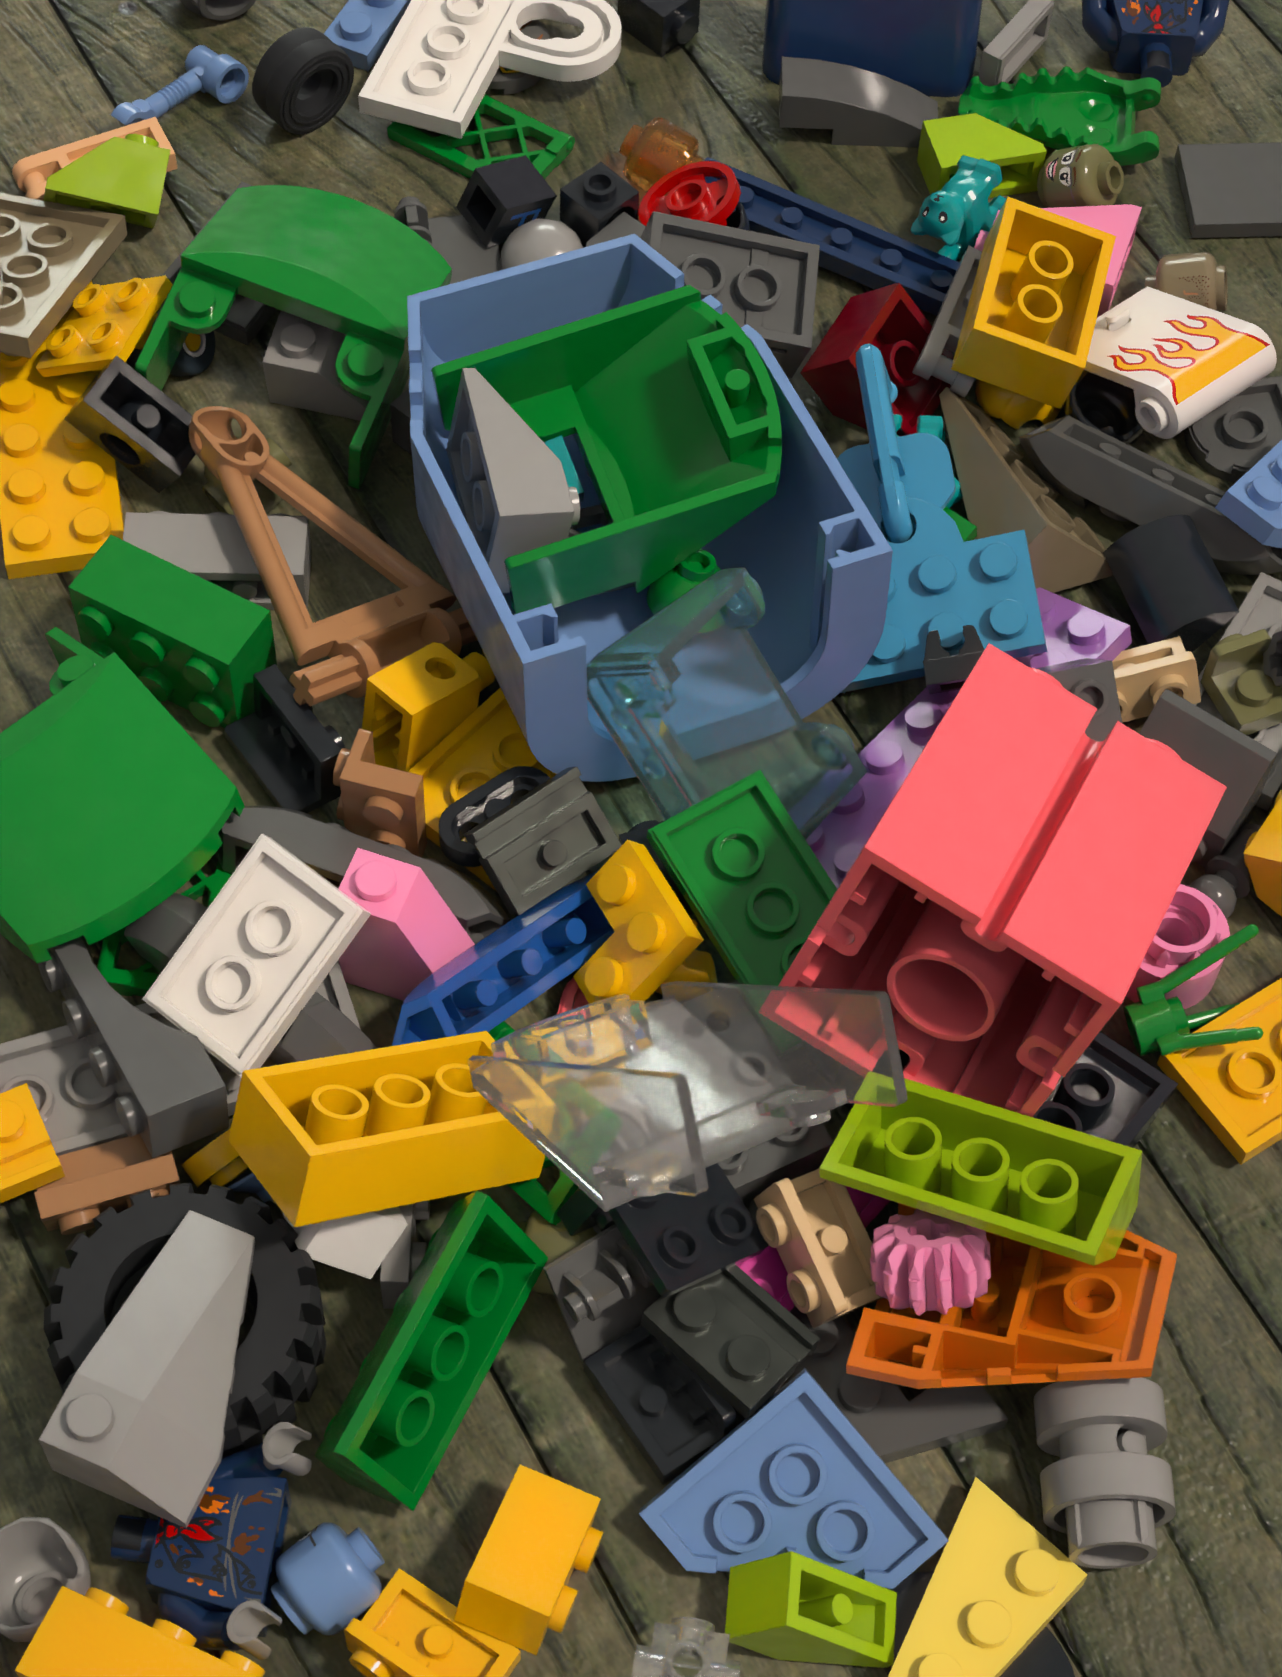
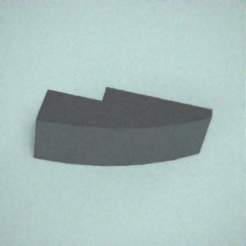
M782 57L779 128L831 129V145L919 148L923 121L938 119L937 101L910 86L884 75L850 65L817 59Z

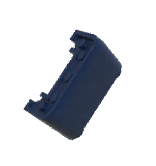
M766 0L762 58L763 73L770 81L779 85L782 57L817 59L850 65L884 75L910 86L927 96L956 97L963 94L971 78H973L983 0Z

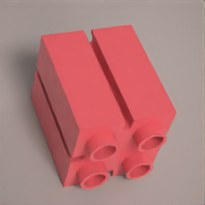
M989 643L763 1011L869 1076L873 1069L877 1070L890 1048H898L909 1056L899 1077L1033 1117L1054 1091L1061 1075L1065 1077L1122 1004L1227 787L1183 761L1169 746L1157 740L1145 738L1117 721L1104 741L1092 740L1085 734V730L1097 710L1096 707L1066 690L1050 674L1026 666Z

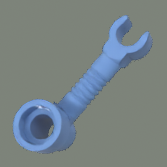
M198 45L187 55L185 61L187 72L145 100L138 99L132 103L124 102L119 104L113 110L111 116L126 126L152 117L157 119L198 91L207 92L222 103H232L244 93L249 81V72L245 65L230 55H218L205 45Z

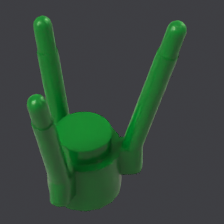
M1250 924L1237 933L1230 935L1200 954L1196 959L1190 960L1159 981L1136 988L1139 1001L1124 1006L1123 1011L1132 1042L1139 1056L1159 1051L1160 1055L1164 1056L1183 1049L1234 1044L1258 1040L1263 1037L1264 1032L1260 1027L1190 1033V1029L1206 1025L1240 1003L1186 1015L1177 996L1166 999L1164 995L1257 936L1259 929L1255 924Z

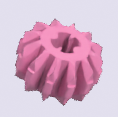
M915 1209L914 1213L909 1216L899 1214L890 1216L888 1224L874 1229V1239L871 1245L870 1269L871 1279L875 1282L876 1295L888 1299L890 1308L897 1310L909 1307L914 1308L916 1315L919 1316L926 1311H938L946 1315L951 1307L964 1309L972 1307L974 1298H978L988 1292V1280L991 1277L990 1243L987 1241L986 1231L932 1213L923 1212L919 1209Z

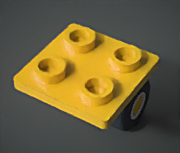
M164 275L145 279L133 278L126 282L107 285L93 284L86 287L75 297L73 301L74 308L62 327L49 337L46 343L47 350L36 365V369L43 377L102 370L117 355L135 370L136 362L158 318L159 313L157 311L169 294L173 284ZM214 330L210 333L199 335L188 333L170 372L171 375L179 377L197 375L209 367L216 347Z

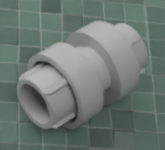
M1142 1377L1063 1381L1045 1386L1033 1398L1037 1445L1044 1452L1060 1457V1460L1048 1465L1040 1473L1044 1523L1053 1530L1067 1534L1069 1559L1076 1565L1096 1569H1116L1132 1567L1153 1560L1157 1556L1155 1528L1168 1523L1176 1515L1171 1466L1165 1460L1148 1455L1147 1451L1161 1445L1168 1436L1162 1388L1157 1383Z

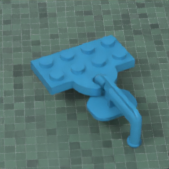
M871 343L861 345L856 352L855 361L869 443L847 449L837 460L891 546L893 554L886 619L880 641L865 667L840 693L925 676L923 660L925 657L926 640L928 633L934 630H938L941 647L949 652L950 656L959 655V650L965 643L963 626L965 625L975 627L984 649L990 643L1013 658L1048 652L1025 530L963 542L956 522L944 511L956 490L951 458L947 446L940 438L929 433H915L897 437L891 405L897 398V387L890 381L881 351Z

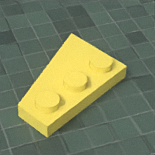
M975 1477L949 1536V1541L946 1543L888 1677H1000L1084 1585L1087 1574Z

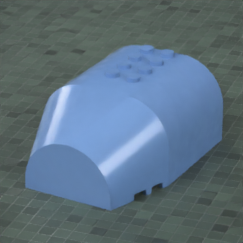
M636 234L407 296L411 412L410 439L418 517L531 752L545 768L555 774L568 767L577 766L582 774L579 776L581 781L588 782L627 779L669 767L779 731L823 707L857 677L873 655L880 641L886 619L893 554L891 546L764 338L746 324L741 329L759 353L776 394L782 430V463L776 495L701 548L714 556L716 565L722 570L729 582L732 606L728 619L719 627L707 631L688 632L675 629L659 620L651 612L646 600L649 586L639 593H636L634 587H629L580 599L553 608L552 604H547L515 614L510 592H501L461 511L446 450L450 431L445 430L441 420L431 369L442 363L683 287L684 273ZM711 294L702 299V301L722 315L723 304ZM573 434L563 437L584 489V499L580 502V509L601 504L592 481L587 474L586 466ZM596 524L574 530L584 533L606 525Z

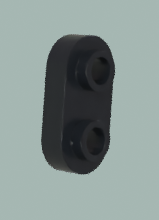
M513 767L452 803L444 810L439 820V843L444 855L452 862L461 866H481L478 860L480 856L473 844L462 841L465 837L464 834L549 780L550 777L534 767Z

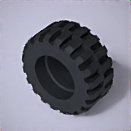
M192 1183L170 1184V1195L152 1198L149 1189L131 1195L129 1198L132 1207L117 1214L113 1207H109L93 1219L96 1232L90 1238L83 1233L76 1235L65 1250L70 1269L59 1267L54 1270L48 1287L53 1304L44 1309V1332L50 1345L47 1352L63 1394L78 1368L189 1210H192L255 1237V1249L247 1299L251 1302L254 1309V1323L246 1339L236 1350L234 1362L235 1376L232 1393L229 1394L222 1458L224 1454L237 1449L243 1450L263 1442L262 1434L280 1422H289L291 1424L297 1419L294 1407L295 1401L309 1402L318 1384L315 1367L324 1363L326 1350L324 1325L326 1323L315 1266L310 1254L305 1250L298 1249L295 1243L298 1233L285 1219H277L272 1222L270 1207L252 1196L247 1197L242 1205L236 1203L234 1192L231 1188L212 1184L209 1186L207 1194H194Z

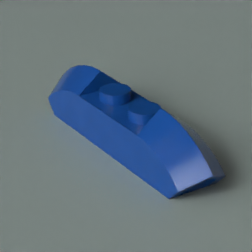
M598 871L549 895L451 960L417 985L402 1004L392 1046L481 1031L489 1032L584 965L614 933V930L586 886L587 882Z

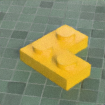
M626 840L586 884L614 933L573 976L598 1020L612 1018L613 1026L617 1029L633 1015L704 940L645 845L631 840Z

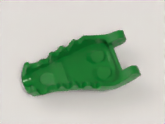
M1068 66L1063 67L1057 76L1054 77L1049 75L1046 68H1040L1034 76L1020 73L1013 84L1000 82L995 86H986L980 82L979 76H974L960 97L958 115L979 114L1056 150L1099 144L1110 152L1120 166L1134 165L1153 160L1159 155V137L1157 134L1151 131H1142L1135 134V112L1153 108L1160 103L1161 82L1151 77L1131 81L1117 79L1088 67L1079 73H1074Z

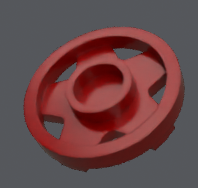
M701 161L684 165L660 178L646 192L639 205V220L641 224L646 226L652 212L655 211L726 226V219L736 208L740 194H742L740 185L732 169L723 163ZM705 177H717L721 179L712 183H706Z

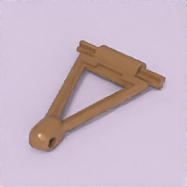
M221 406L204 407L193 414L188 433L191 448L222 484L297 664L302 666L326 656L330 658L293 672L290 676L289 681L296 688L293 697L299 705L308 703L309 706H313L343 693L354 698L364 697L367 679L370 676L432 642L442 643L459 656L462 646L477 641L462 608L449 613L446 611L456 601V596L271 456L265 436L246 414ZM233 418L240 424L242 430L240 439L232 431L231 423ZM255 478L402 590L313 623L252 481Z

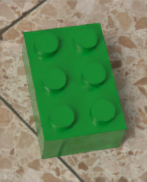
M113 535L108 537L68 587L81 644L104 659L115 652L158 701L165 702L168 700L189 710L197 720L210 727L221 726L225 728L227 725L255 712L253 674L274 664L278 667L270 610Z

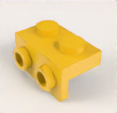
M400 1568L363 1619L359 1621L356 1618H352L344 1629L347 1649L353 1653L349 1658V1662L365 1677H509L521 1660V1651L508 1643L454 1621L457 1610L456 1606Z

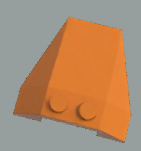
M898 1203L899 1215H912L916 1209ZM1127 1230L1115 1258L1093 1266L986 1231V1238L990 1243L991 1277L988 1280V1292L974 1298L972 1307L966 1309L951 1307L946 1315L938 1311H926L919 1316L916 1315L914 1308L909 1307L897 1310L890 1308L888 1299L877 1300L875 1310L864 1307L846 1363V1374L915 1389L1151 1377L1176 1267L1177 1254Z

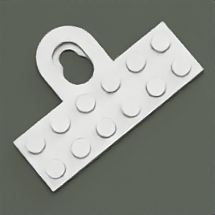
M411 0L358 95L359 112L462 139L499 66L555 81L574 82L593 78L608 70L619 57L622 31L620 18L614 8L604 0ZM547 19L580 27L583 29V33L572 39L556 37L540 40L524 35L519 29L532 20Z

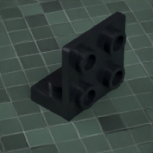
M696 1129L593 1171L557 1212L570 1236L596 1225L603 1231L616 1224L655 1288L663 1297L676 1294L727 1270L735 1264L738 1265L761 1254L769 1245L763 1238L753 1216Z

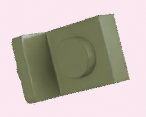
M1265 629L1244 636L1242 634H1233L1219 641L1211 649L1200 682L1226 724L1245 735H1250L1282 723V687L1275 686L1272 678L1264 675L1263 653L1268 649L1272 640Z

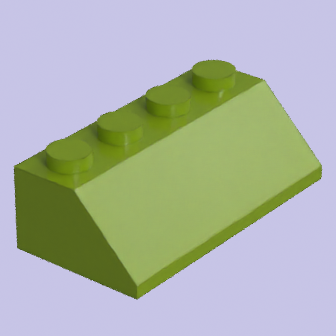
M873 1069L819 1168L820 1178L1095 1266L1115 1258L1138 1205L1142 1150Z

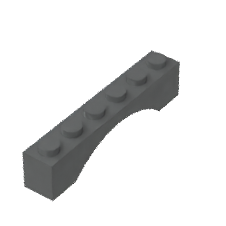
M84 935L47 949L52 960L38 963L42 979L50 993L60 990L66 1001L62 1002V1008L74 1038L78 1040L86 1037L92 1048L88 1050L89 1060L99 1084L103 1088L113 1085L119 1097L115 1098L116 1109L129 1137L140 1134L152 1158H155L229 1128L226 1085L197 1036L166 1026L136 1009L117 993L92 962L84 943Z

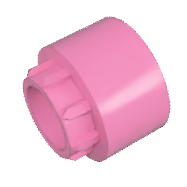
M1179 885L1126 994L1127 998L1133 1002H1138L1139 997L1136 988L1159 981L1230 936L1227 920L1221 909L1212 899L1196 890V888L1188 885ZM1225 957L1164 994L1165 998L1169 999L1177 996L1184 1009L1199 1003L1212 989Z

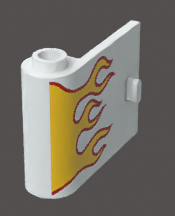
M1147 286L1097 317L1084 370L1132 388L1136 406L1135 414L1139 424L1144 430L1159 438L1170 439L1273 372L1276 367L1277 356L1274 345L1268 335L1255 324Z

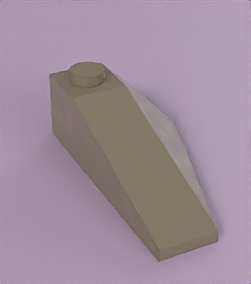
M946 387L939 394L968 521L977 526V537L975 539L1025 530L1036 589L1043 588L1055 593L1112 576L1113 572L1103 554L1106 548L1089 526L1079 517L1072 519L1054 501L1059 496V493L1048 481L1042 480L1030 467L1021 462L1024 454L982 408Z

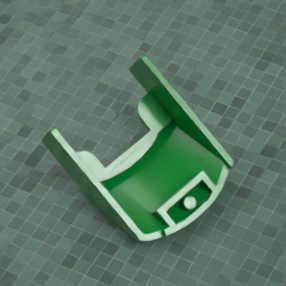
M259 185L238 188L180 255L181 269L135 365V370L162 391L188 333L199 335L210 333L219 328L226 319L237 294L346 334L337 354L335 364L337 380L347 392L369 401L349 447L348 486L360 490L391 419L390 403L402 394L410 375L407 296L449 285L452 268L440 253L411 228L394 217L358 200L332 192L300 186Z
M691 285L442 363L431 369L441 420L447 431H450L462 368H475L543 442L561 435L566 437L573 434L609 525L505 559V569L515 614L547 604H552L553 608L629 583H633L636 593H639L776 495L782 463V430L779 406L768 371L754 345L735 320L727 312L721 315L702 301L701 292Z
M57 627L45 633V637L59 664L57 671L49 682V690L52 696L0 733V934L37 964L52 960L47 950L49 948L83 935L88 945H91L121 930L165 901L189 881L223 844L218 832L222 829L232 812L240 817L245 807L237 787L115 652L104 659Z

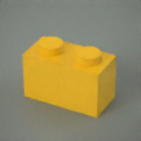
M520 1464L467 1575L454 1621L533 1655H537L548 1628L562 1633L578 1594V1590L567 1586L573 1570L576 1569L587 1574L596 1555L604 1532L593 1528L592 1524L601 1498Z

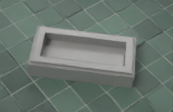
M1029 0L983 50L979 70V78L982 84L995 86L1000 82L1008 83L1047 40L1054 7L1053 0Z

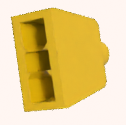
M432 642L370 676L366 684L362 729L373 732L375 764L408 772L471 715L478 707L480 692L495 680V675L487 659L477 652H472L461 659L442 643Z

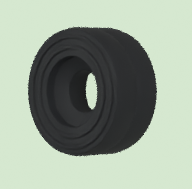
M309 27L294 29L276 40L261 58L252 82L254 100L259 108L284 130L299 135L313 132L328 123L345 103L353 84V64L347 53L322 32Z

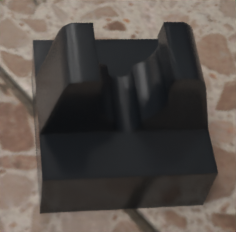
M963 626L965 643L959 650V655L950 656V653L941 647L938 630L928 633L923 665L929 694L960 690L985 650L974 626Z

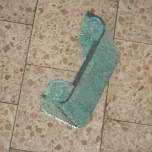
M745 567L722 569L596 654L587 663V699L665 820L761 770L806 840L867 773V770L854 750L852 739L843 729L832 724L803 723L747 630L754 627L765 614V602L761 587L749 575Z

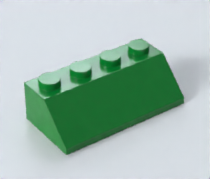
M475 1191L452 1205L441 1227L431 1237L424 1258L408 1287L398 1297L392 1316L373 1350L365 1357L355 1383L339 1412L329 1422L324 1439L314 1457L348 1484L413 1512L548 1260V1256L489 1195Z

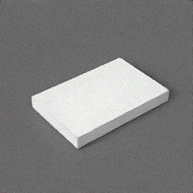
M261 834L142 1000L183 1032L197 1036L204 1049L242 1077L244 1070L262 1067L371 913L272 838Z

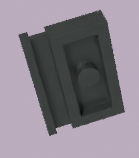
M577 766L568 767L464 834L468 843H472L479 854L480 859L478 860L510 915H521L615 853L622 846L592 792H587L579 778L582 774Z
M736 1264L669 1297L660 1296L643 1313L641 1325L746 1420L795 1372L796 1367L816 1350L820 1339Z

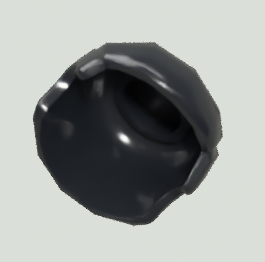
M1086 370L1082 372L1064 402L1065 416L1079 420L1128 445L1135 443L1145 430L1136 418L1133 389Z

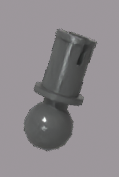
M1254 823L1242 826L1221 856L1212 857L1207 862L1205 875H1202L1190 884L1191 887L1196 888V890L1212 899L1221 909L1226 919L1232 915L1237 898L1247 896L1253 887L1249 870L1244 863L1243 853L1251 834L1258 831L1261 827Z

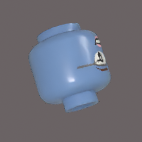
M324 1522L278 1557L275 1565L278 1581L271 1586V1591L285 1614L303 1634H308L311 1630L315 1629L323 1635H335L347 1627L352 1618L357 1619L366 1612L379 1598L382 1587L375 1570L382 1566L385 1561L376 1546L360 1527L348 1535L340 1526Z

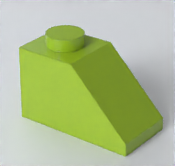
M971 113L923 121L917 162L930 195L941 191L943 186L955 175L958 170L957 162L962 155L976 159L982 158L998 164L1001 167L1003 180L992 190L988 197L989 199L998 195L1008 196L1038 191L1037 178L1039 171L1044 166L1047 151L1043 143L979 114Z
M127 134L125 139L114 136L47 177L43 200L125 215L127 223L154 229L159 214L170 150L158 147L159 142L148 136Z
M793 1551L732 1566L729 1573L724 1640L777 1660L877 1668L893 1666L897 1592Z

